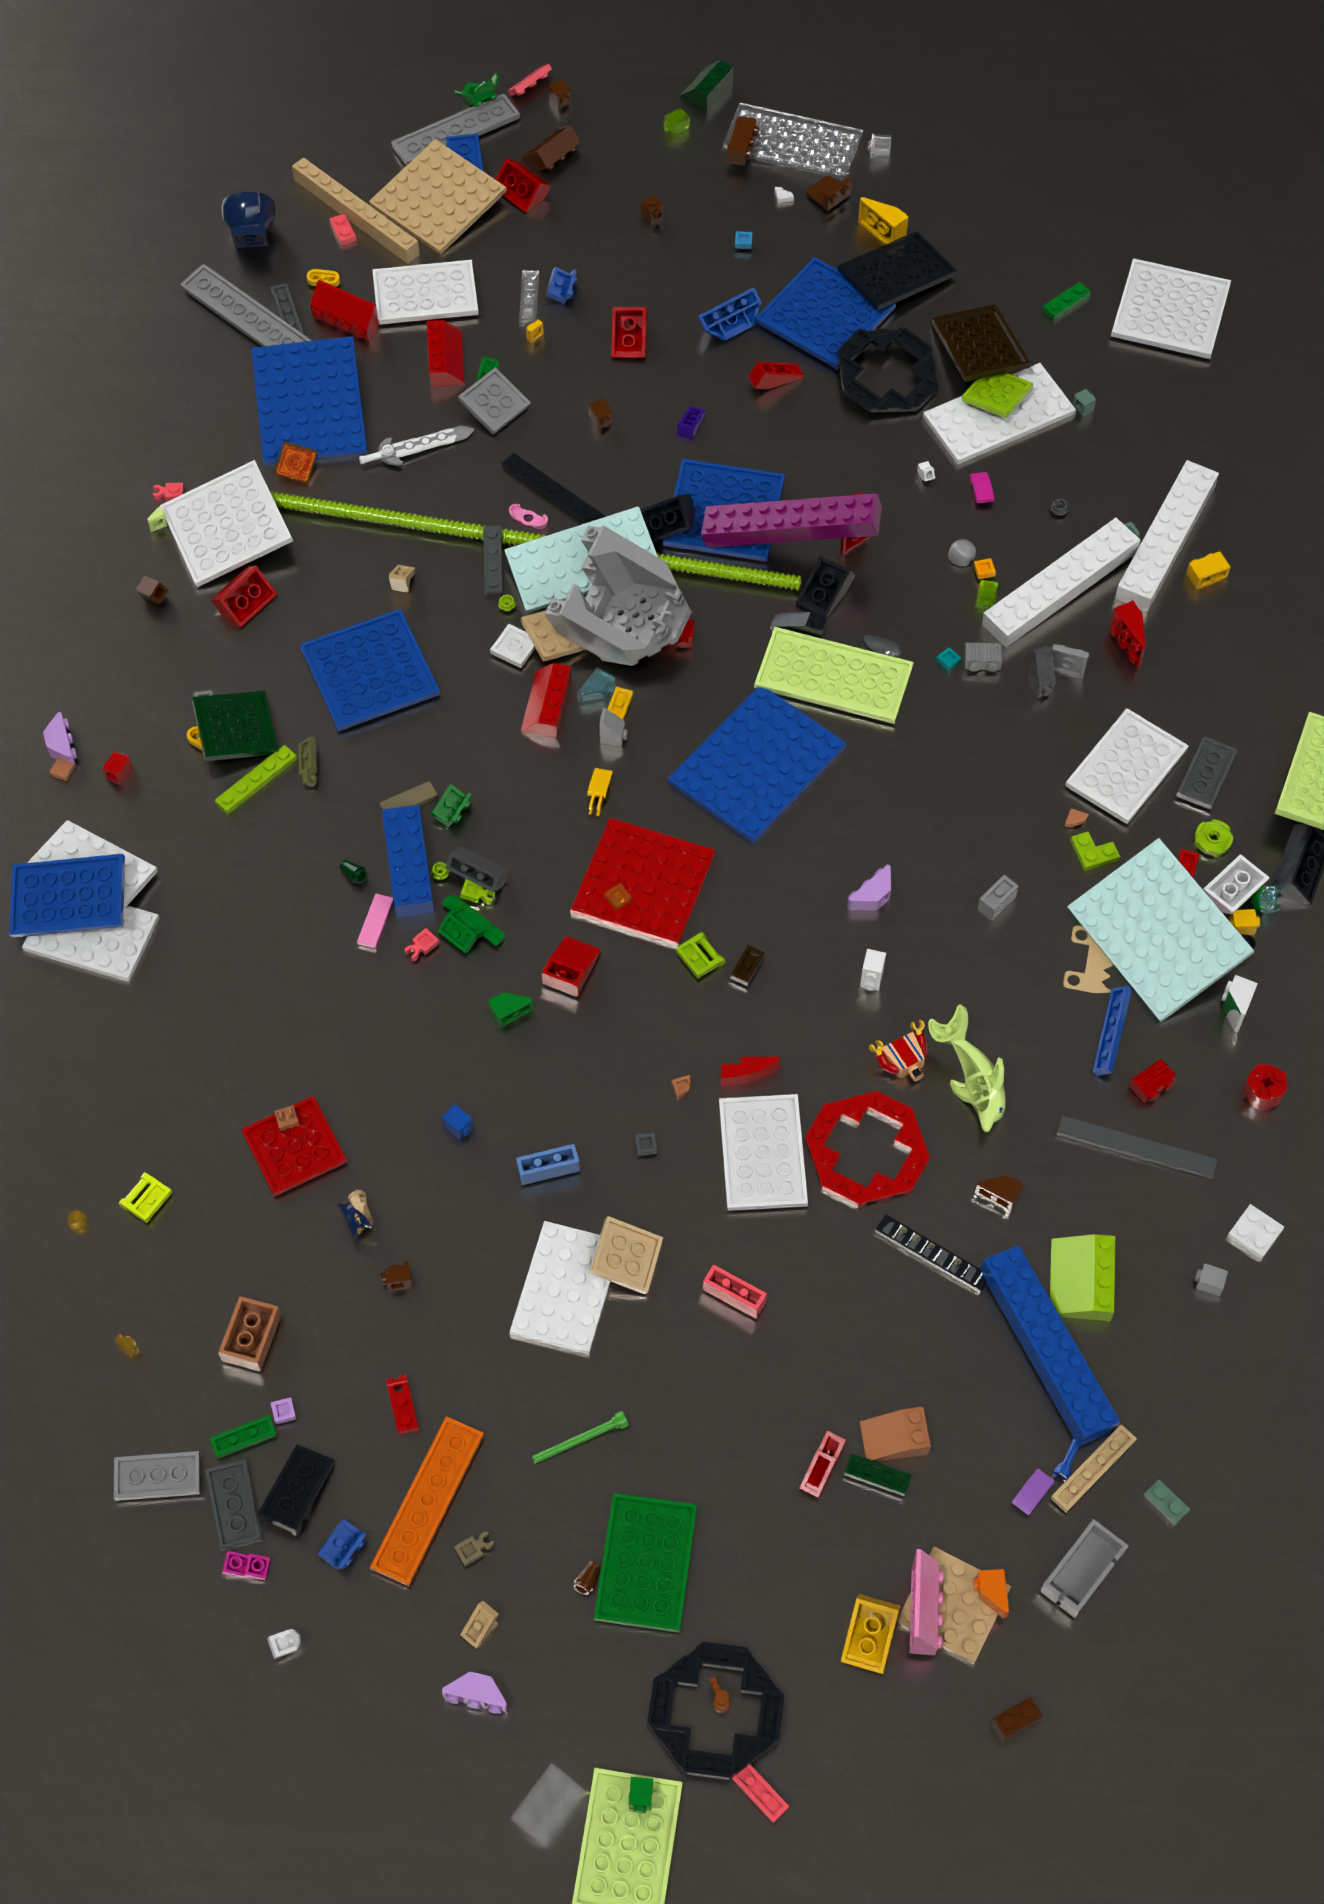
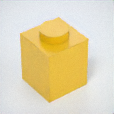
M1255 909L1236 910L1230 915L1229 922L1240 935H1255L1257 928L1260 927V918L1256 916Z

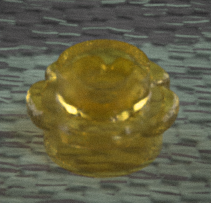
M73 1211L67 1218V1224L70 1225L72 1230L82 1229L87 1223V1217L80 1211Z

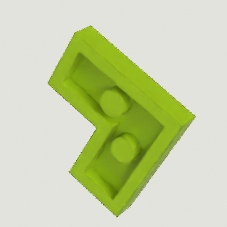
M1089 832L1071 836L1070 841L1084 871L1120 860V855L1114 842L1095 846Z

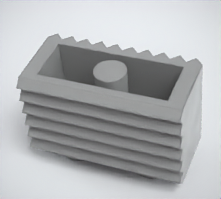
M965 643L964 669H969L970 671L988 670L990 672L1001 670V643Z

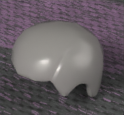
M958 539L952 543L949 549V560L957 566H968L975 558L976 547L966 539Z

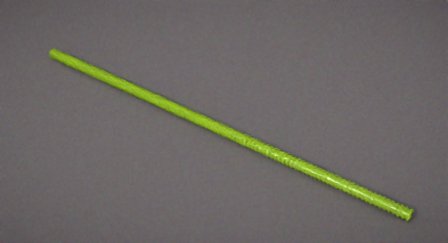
M270 491L276 506H279L281 509L284 507V509H295V511L300 510V512L305 510L306 513L310 511L312 514L316 512V514L321 513V515H332V517L337 516L338 518L342 516L344 519L348 517L350 520L353 518V520H364V522L369 521V523L374 522L375 524L379 522L381 525L385 523L387 526L390 524V526L396 525V527L401 526V528L406 527L407 529L411 527L413 530L417 528L419 531L422 529V531L428 530V532L433 531V533H444V535L449 534L450 536L454 534L456 537L460 535L462 538L465 536V538L470 537L471 539L476 538V540L481 539L483 541V527L481 524L476 526L475 523L471 525V523L465 524V522L449 521V519L444 520L441 518L439 520L437 517L433 519L431 516L428 518V516H417V514L412 515L411 513L407 515L406 512L401 514L399 511L396 513V511H385V509L380 510V508L375 509L374 507L370 509L368 506L364 508L362 505L359 507V505L353 506V504L348 505V503L343 504L342 502L338 504L337 501L332 503L330 500L327 502V500H316V498L311 499V497L306 498L299 495L295 497L293 494L290 496V494L285 495L284 493L279 494V492L274 493ZM501 528L503 544L508 543V545L513 544L517 546L546 536L544 534L540 536V534L535 535V533H524V531L520 533L518 530L514 532L512 529L508 531L506 528L505 530ZM656 553L658 558L666 562L670 571L676 570V572H679L680 570L682 573L686 571L687 574L692 572L694 575L697 573V575L703 574V576H714V578L719 577V579L724 577L725 580L730 578L731 581L736 579L737 582L741 580V582H752V584H763V586L767 584L769 587L774 585L775 588L779 586L781 589L785 587V589H796V591H799L802 577L800 575L796 577L795 574L790 576L788 573L784 575V573L768 572V570L764 572L762 569L758 571L757 568L752 570L751 567L746 569V567H735V565L730 566V564L724 565V563L719 564V562L714 564L713 561L708 563L707 560L703 562V560L697 561V559H686V557L681 558V556L677 558L675 555L670 557L669 554L665 556L663 553L661 555Z

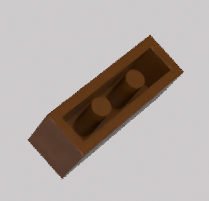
M743 116L737 117L726 150V162L745 166L747 159L751 157V148H754V137L758 136L759 126H757V119Z

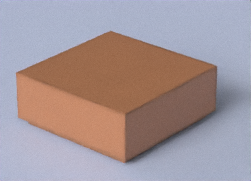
M57 758L49 772L50 776L68 781L75 769V764Z

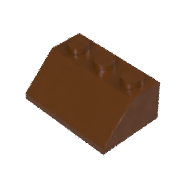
M571 125L553 131L521 157L537 170L546 169L548 171L555 166L554 163L556 161L563 160L567 152L571 153L576 150V145L581 141Z

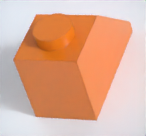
M1004 1569L979 1570L976 1578H973L974 1591H978V1598L999 1616L1007 1618L1009 1606Z

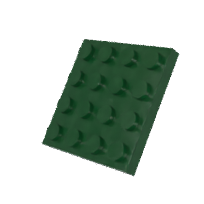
M265 691L192 697V705L205 761L272 755L274 752L279 751Z

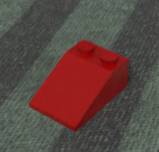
M612 307L611 358H645L648 317L646 307Z

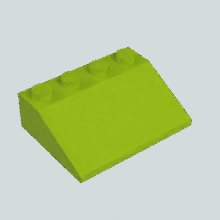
M1093 1234L1051 1239L1050 1300L1059 1316L1111 1321L1114 1314L1115 1236Z

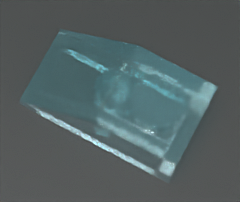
M596 668L578 691L577 703L583 705L605 701L609 695H613L617 687L615 677Z

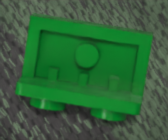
M450 784L430 815L447 827L453 823L457 824L462 817L460 812L469 806L471 802L469 798L472 794L468 792L465 795Z

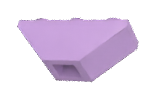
M58 712L43 731L50 757L56 760L60 758L75 764L74 759L77 758L76 751L70 745L73 744L72 735L67 733L66 730L70 729L67 718L63 719L62 713Z
M887 864L883 869L879 868L875 872L874 877L870 880H865L858 891H853L848 896L847 908L849 910L877 911L890 899L891 867Z
M468 1672L442 1689V1695L446 1698L447 1702L458 1704L460 1701L467 1703L468 1707L480 1709L481 1706L489 1708L488 1711L491 1713H507V1703L491 1676Z

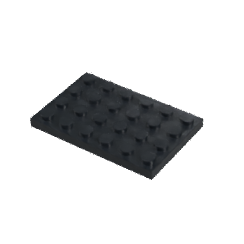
M918 231L838 265V271L877 311L957 275V270Z

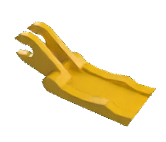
M599 768L594 769L587 795L592 796L589 814L592 815L595 797H599L597 816H600L603 798L606 799L613 771Z

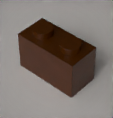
M1029 1697L994 1717L991 1725L1003 1744L1038 1724L1043 1715L1032 1697Z

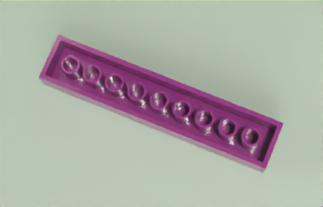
M876 493L706 506L701 536L707 548L878 536L882 505Z

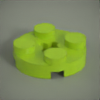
M1204 821L1196 829L1194 844L1202 852L1214 857H1220L1230 849L1233 835L1230 832V827L1222 821ZM1216 835L1217 840H1212L1209 836Z

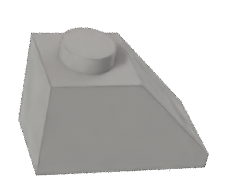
M603 708L599 723L600 743L622 747L623 740H627L628 729H625V721L608 709Z

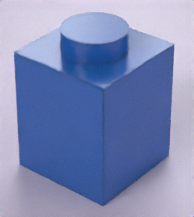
M455 1104L441 1117L443 1127L460 1140L464 1136H468L473 1130L472 1117Z

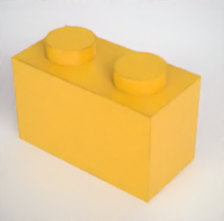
M1219 551L1214 554L1210 553L1201 559L1192 560L1188 565L1186 574L1195 588L1199 589L1227 578L1230 565Z

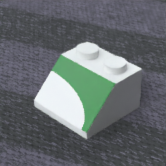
M1235 975L1233 982L1228 981L1221 1000L1225 1001L1222 1009L1233 1030L1238 1033L1258 983Z

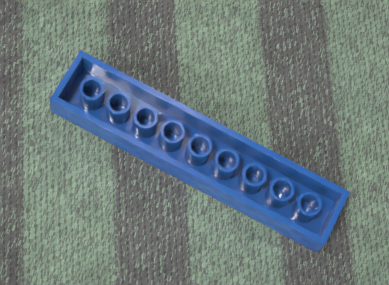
M1015 1246L984 1259L979 1269L986 1279L989 1289L1072 1436L1077 1441L1078 1446L1080 1447L1114 1432L1120 1424L1118 1416L1020 1246Z

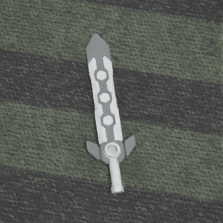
M457 426L391 444L392 437L384 439L380 444L379 452L360 456L359 462L362 465L370 461L382 459L386 464L397 466L403 464V461L399 459L400 457L467 439L474 431V428Z

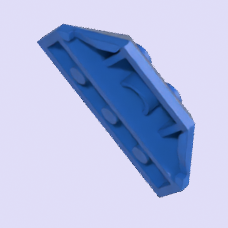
M753 287L697 317L705 332L726 341L753 327L762 302Z

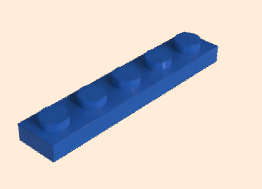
M1128 986L1111 989L1092 1071L1097 1076L1113 1073L1132 990Z

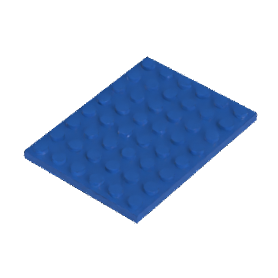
M353 336L251 348L264 466L280 464L285 446L314 453V460L367 454Z
M757 687L668 778V783L754 844L846 748V742L772 691Z

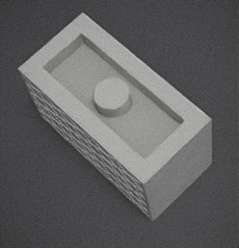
M1003 875L979 899L978 911L992 921L1016 898L1019 886Z

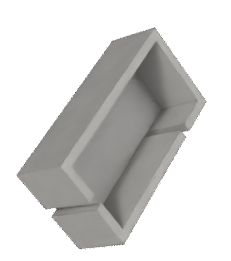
M1093 1519L1045 1581L1040 1592L1054 1603L1060 1601L1059 1607L1076 1618L1110 1574L1113 1567L1116 1566L1125 1554L1129 1545Z

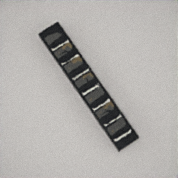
M885 1214L875 1229V1233L978 1293H981L987 1284L978 1267Z

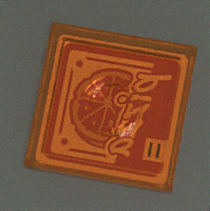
M284 441L274 475L308 484L318 451Z

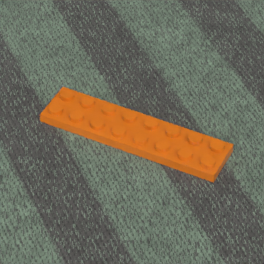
M447 1416L445 1417L370 1566L371 1570L406 1586H410L484 1437L483 1432Z

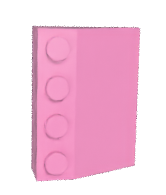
M921 1549L916 1550L911 1572L909 1653L936 1655L937 1648L941 1649L942 1636L938 1635V1627L942 1626V1613H938V1605H942L943 1593L939 1592V1584L943 1583V1571L939 1570V1563Z

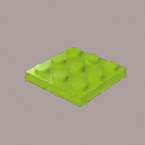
M1008 373L980 378L962 395V402L1007 418L1033 389V383Z

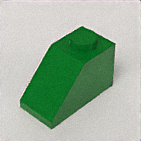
M506 992L494 995L488 1001V1009L499 1027L534 1010L531 998Z

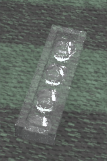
M523 270L519 326H528L537 320L539 271Z

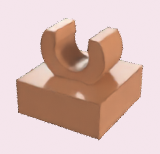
M293 1105L274 1111L280 1131L299 1126Z

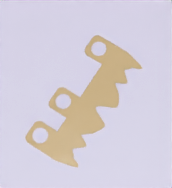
M1074 926L1071 940L1075 943L1089 945L1085 974L1067 971L1064 976V987L1090 993H1110L1111 990L1102 983L1105 979L1110 978V975L1103 970L1111 967L1113 963L1089 934L1087 939L1078 940L1075 933L1078 930H1086L1083 926ZM1070 975H1076L1079 977L1080 983L1072 986L1068 983L1067 979Z

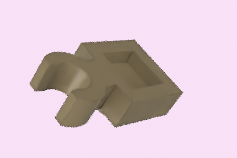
M488 1531L483 1532L476 1541L471 1536L454 1546L465 1567L484 1556L481 1550H489L494 1547V1541L490 1543L483 1542L489 1536Z

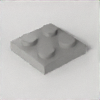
M1054 644L1052 648L1054 671L1083 679L1089 653L1080 649Z

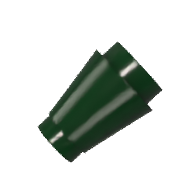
M343 860L339 866L340 870L353 883L360 884L367 877L365 868L358 864Z

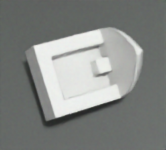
M289 1629L267 1638L274 1659L294 1653L299 1649L301 1635L296 1630Z

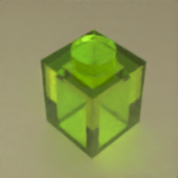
M681 108L665 115V130L673 137L689 129V116Z
M981 579L975 607L986 610L994 606L998 589L997 582Z

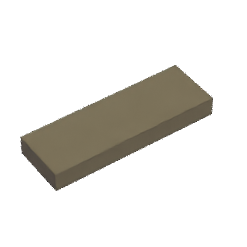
M428 781L379 804L382 810L413 805L421 806L437 799L438 794L431 782Z

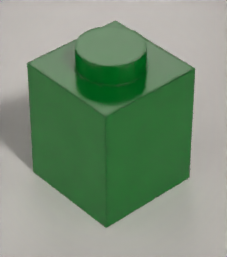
M631 1777L629 1809H633L634 1813L645 1814L646 1811H651L653 1779Z

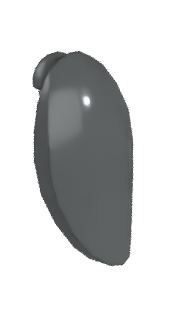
M873 635L864 636L865 645L870 651L896 658L900 657L901 649L893 640Z

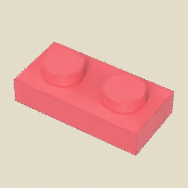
M345 214L329 218L341 246L356 241V236Z

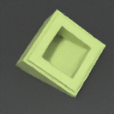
M158 507L147 519L151 532L168 526L161 507Z

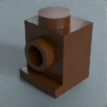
M404 1261L403 1266L392 1265L384 1269V1273H381L382 1283L387 1285L388 1291L413 1287L408 1261Z

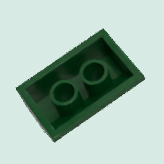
M717 61L706 66L683 91L680 97L708 110L733 82V66L723 61Z

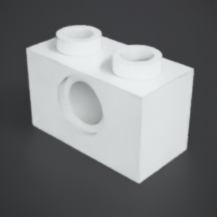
M867 949L860 987L869 991H879L886 953Z

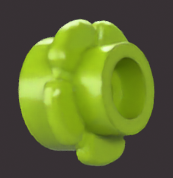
M511 595L501 596L498 607L506 612L511 611L516 606V602Z
M437 862L433 865L431 874H433L435 879L440 880L446 879L450 871L445 869V863Z

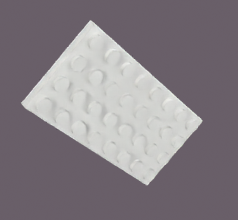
M1041 363L1012 374L1032 382L1033 389L1007 418L962 402V396L923 412V418L957 465L1076 413L1074 406Z

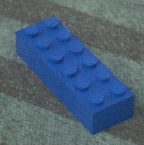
M419 805L383 809L382 815L396 918L433 913L434 907Z

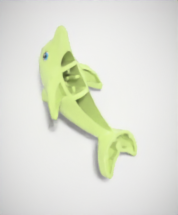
M959 1004L953 1018L947 1025L941 1024L935 1019H930L928 1023L929 1032L936 1041L953 1046L962 1067L965 1083L951 1079V1088L954 1094L962 1101L972 1104L980 1118L982 1129L984 1132H989L992 1125L1003 1117L1005 1111L1006 1096L1003 1086V1059L998 1057L994 1066L979 1049L965 1040L968 1028V1012L964 1006Z

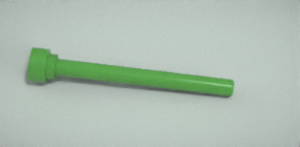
M623 1411L615 1413L614 1417L611 1418L612 1420L533 1455L534 1463H539L613 1428L623 1429L629 1426Z

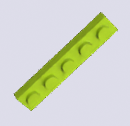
M283 745L279 748L278 752H274L216 798L215 804L227 815L294 763L297 760V755L286 745Z

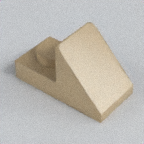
M397 565L389 574L391 589L408 593L410 579L415 574V567Z
M481 1601L478 1603L460 1635L477 1649L497 1627L496 1619L499 1614L487 1603Z

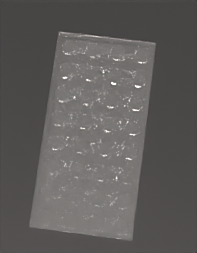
M739 103L721 152L726 153L737 117L757 119L759 132L758 136L754 137L755 144L754 148H751L750 159L819 175H829L833 178L844 180L849 174L863 135V130Z

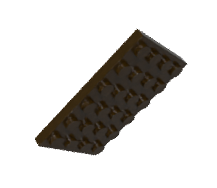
M996 304L932 317V325L964 382L1030 368L1028 358Z

